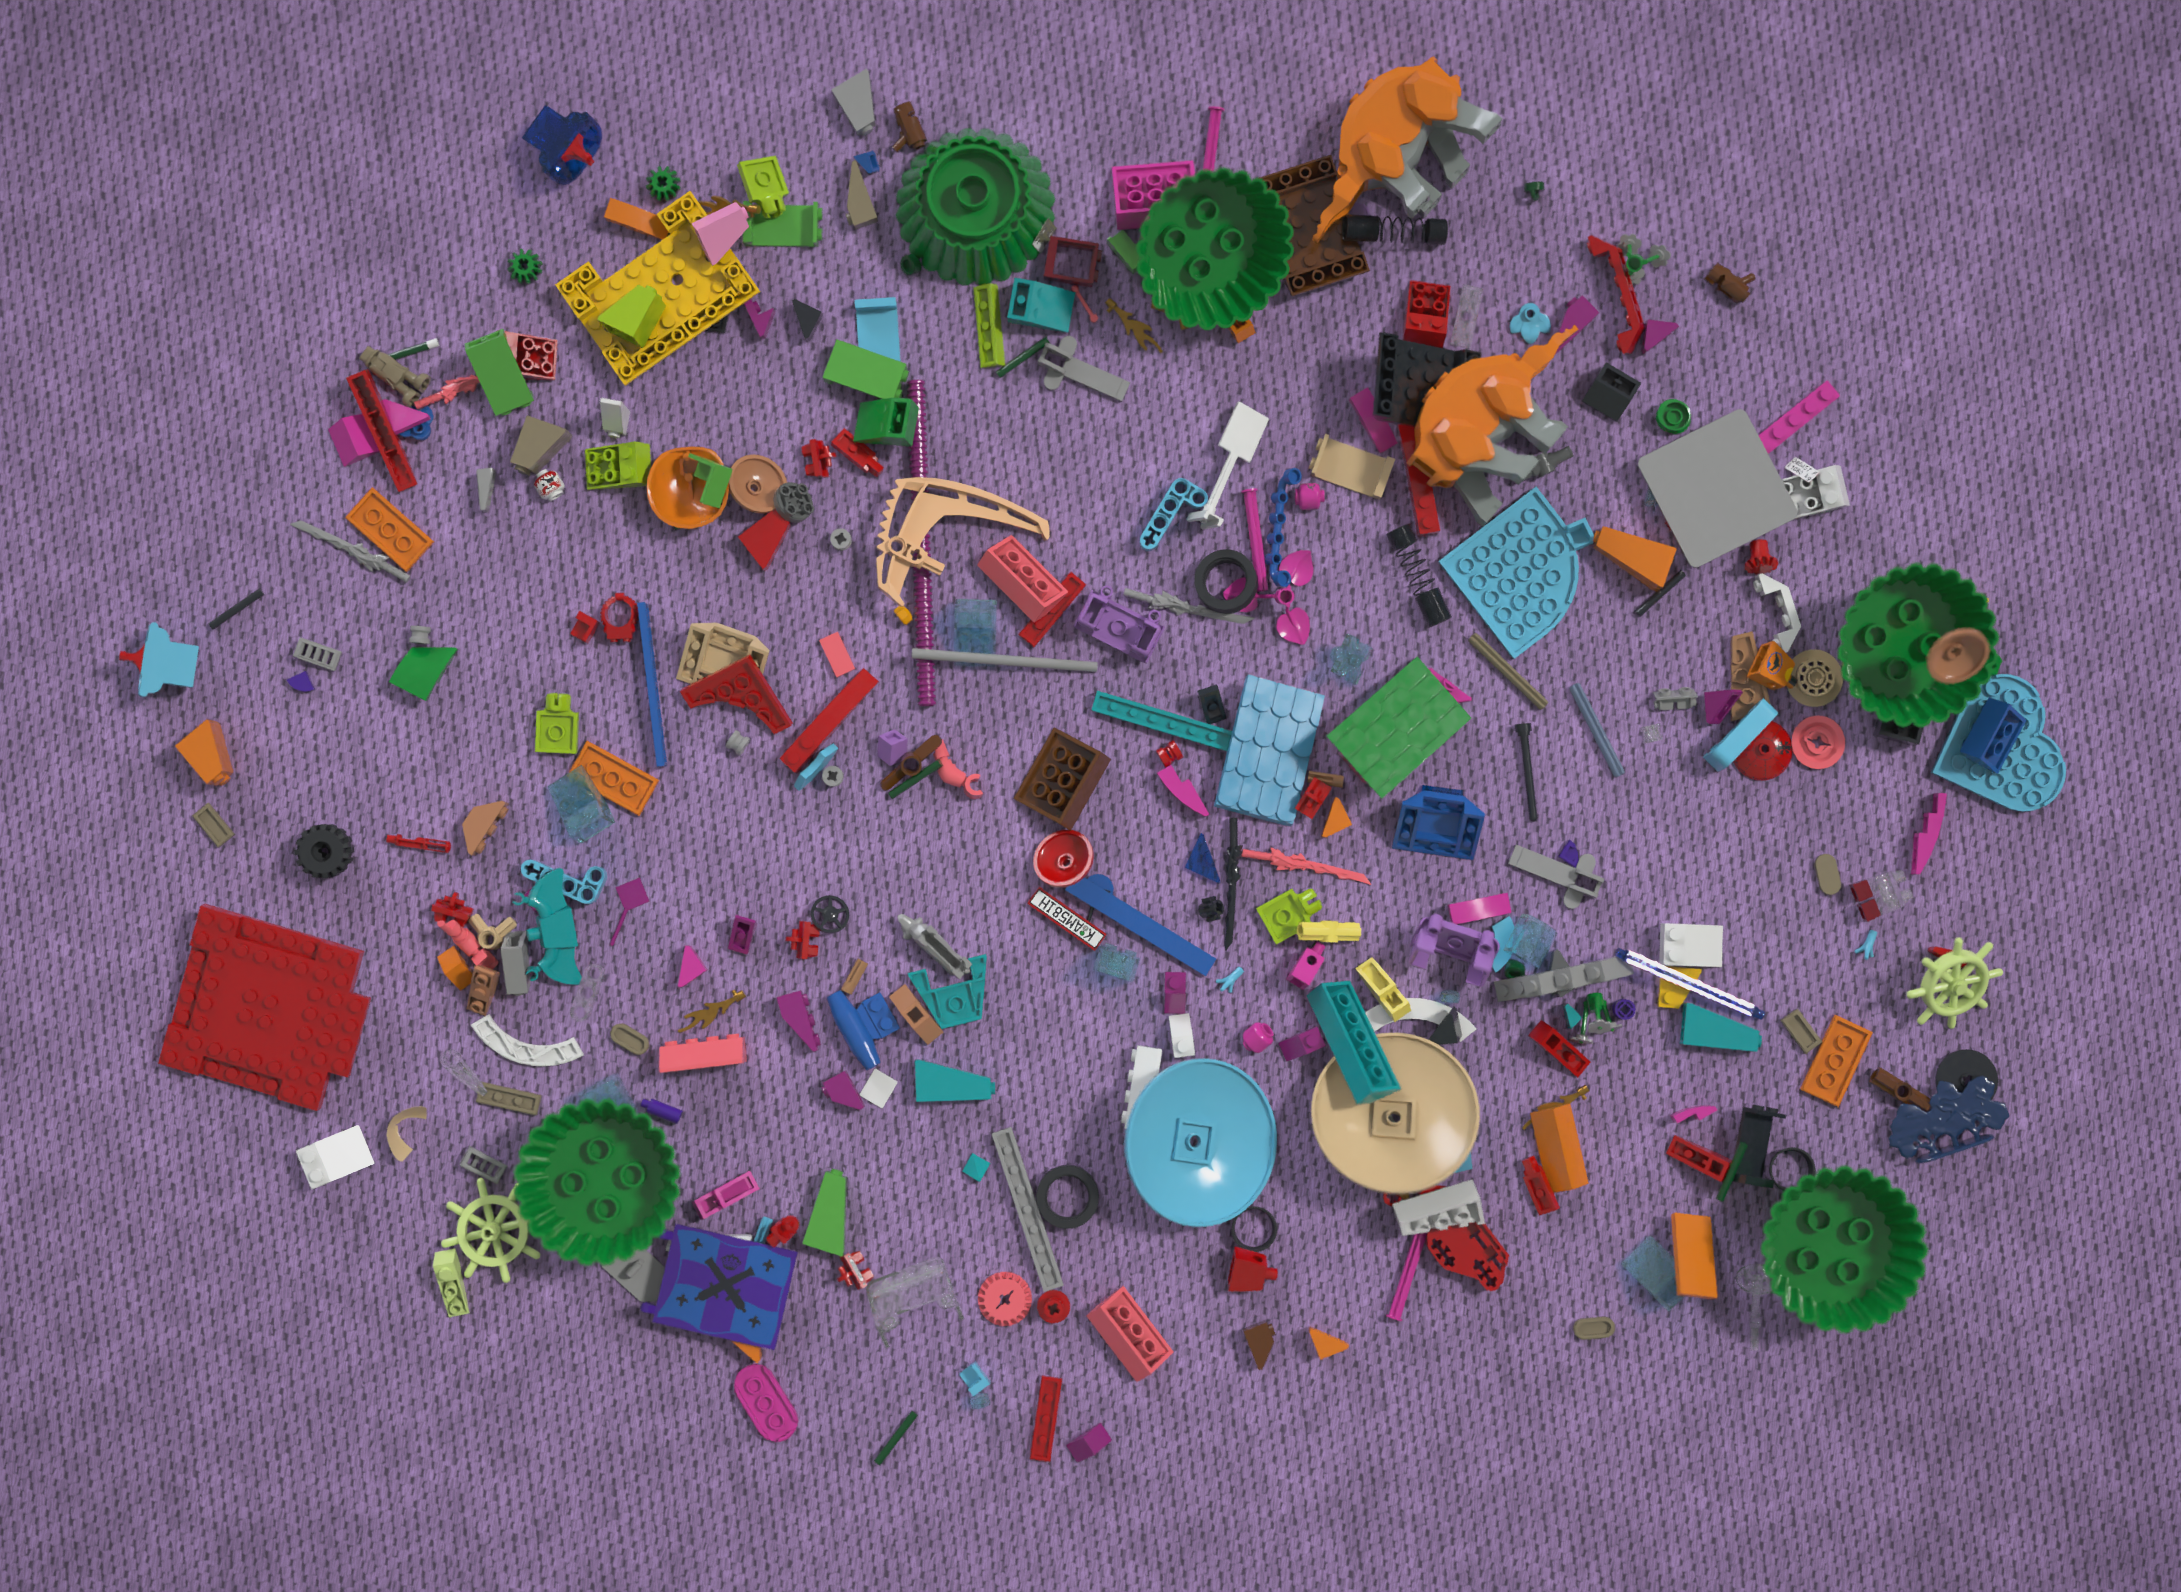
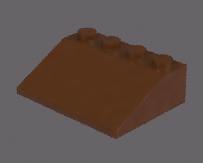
M1054 727L1013 799L1071 831L1110 763L1111 758Z

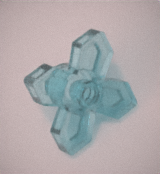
M1346 634L1342 645L1334 647L1331 652L1330 658L1334 662L1331 672L1344 677L1345 681L1357 685L1362 675L1360 665L1368 660L1372 647L1362 642L1359 643L1358 638Z

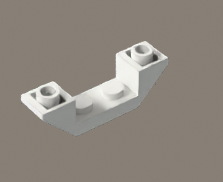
M1759 574L1755 576V581H1753L1755 591L1757 593L1760 592V596L1777 592L1775 596L1778 607H1782L1784 614L1782 615V622L1789 630L1773 635L1774 640L1772 641H1775L1787 653L1801 628L1789 587L1764 574Z

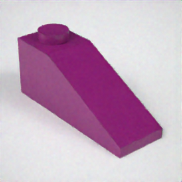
M1583 295L1578 299L1574 297L1566 305L1568 309L1564 313L1558 332L1563 333L1565 329H1571L1573 325H1576L1579 330L1558 347L1556 354L1599 314Z

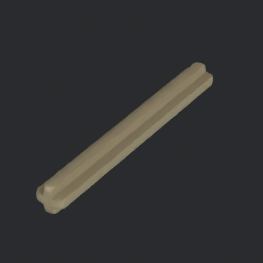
M1474 633L1468 641L1537 708L1542 710L1548 704V701L1477 633Z

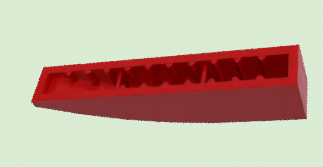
M369 369L346 377L398 492L417 485L418 483L398 434L396 435L393 431L382 398Z
M1397 424L1417 536L1438 534L1440 526L1433 487L1427 484L1430 477L1413 464L1411 466L1406 464L1415 452V427Z
M863 668L779 759L797 774L879 681Z

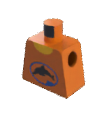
M1775 641L1761 644L1746 677L1771 690L1780 689L1785 686L1792 689L1798 681L1797 678L1791 675L1795 662Z

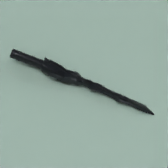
M1229 818L1230 847L1227 848V855L1224 854V870L1227 875L1226 882L1229 884L1227 892L1228 910L1225 917V951L1233 942L1236 882L1241 877L1237 865L1239 863L1238 860L1241 858L1243 845H1238V818Z

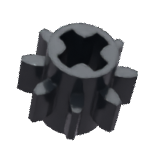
M1216 896L1201 899L1202 903L1198 907L1199 915L1204 919L1206 918L1207 922L1220 920V915L1224 912L1222 901L1216 900Z

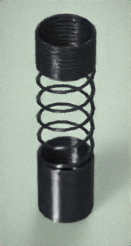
M1346 214L1342 223V237L1344 241L1376 242L1380 230V242H1382L1383 225L1386 218H1389L1391 224V243L1393 242V227L1397 219L1401 222V243L1404 240V226L1407 219H1410L1412 225V244L1414 243V228L1417 220H1420L1422 223V244L1425 241L1429 245H1445L1448 237V222L1446 219L1428 218L1423 224L1422 219L1419 217L1413 224L1410 217H1407L1403 223L1398 216L1392 224L1389 216H1386L1382 222L1378 215Z
M1406 524L1390 531L1386 536L1391 543L1390 545H1392L1393 551L1399 550L1395 556L1401 557L1412 554L1403 560L1400 566L1418 563L1404 574V576H1411L1422 573L1410 581L1409 585L1415 586L1428 582L1418 588L1413 595L1417 596L1415 599L1419 605L1418 607H1420L1419 609L1425 618L1424 620H1426L1425 622L1430 628L1452 618L1439 587L1415 594L1433 582L1435 578L1411 584L1431 569L1428 568L1416 573L1407 574L1425 562L1426 559L1403 564L1422 551V549L1398 555L1417 541L1410 524Z

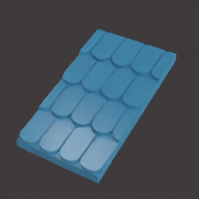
M1248 674L1242 690L1213 807L1285 826H1292L1297 812L1294 808L1299 802L1325 695Z

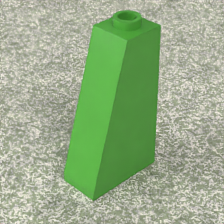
M832 1168L831 1171L827 1170L825 1172L802 1243L839 1256H843L845 1252L847 1177L843 1176L842 1171Z

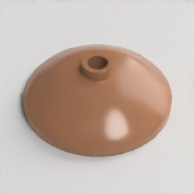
M746 455L739 458L731 467L733 471L729 479V491L732 497L740 506L754 513L771 512L775 509L773 502L775 491L782 484L787 483L783 471L774 461L761 455Z
M1972 629L1950 632L1940 638L1931 648L1927 657L1928 671L1933 678L1943 683H1957L1966 680L1976 674L1987 661L1989 644L1980 632Z

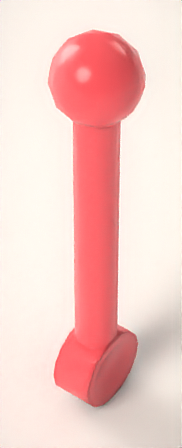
M1073 285L1071 291L1076 292L1075 294L1090 315V321L1093 323L1097 322L1098 316L1092 313L1080 294L1079 287Z

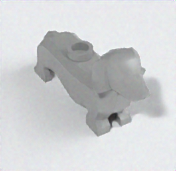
M903 914L898 915L897 918L903 931V939L910 940L913 938L949 974L956 976L958 979L970 972L969 968L972 963L964 956L961 957L955 953L931 925L923 924L921 917L912 919Z

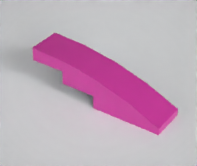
M1947 793L1933 794L1932 813H1924L1922 833H1914L1911 874L1913 875L1921 874L1931 856L1943 821Z

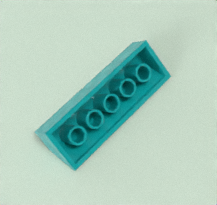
M1351 982L1320 983L1307 995V998L1356 1103H1372L1399 1091L1401 1087Z

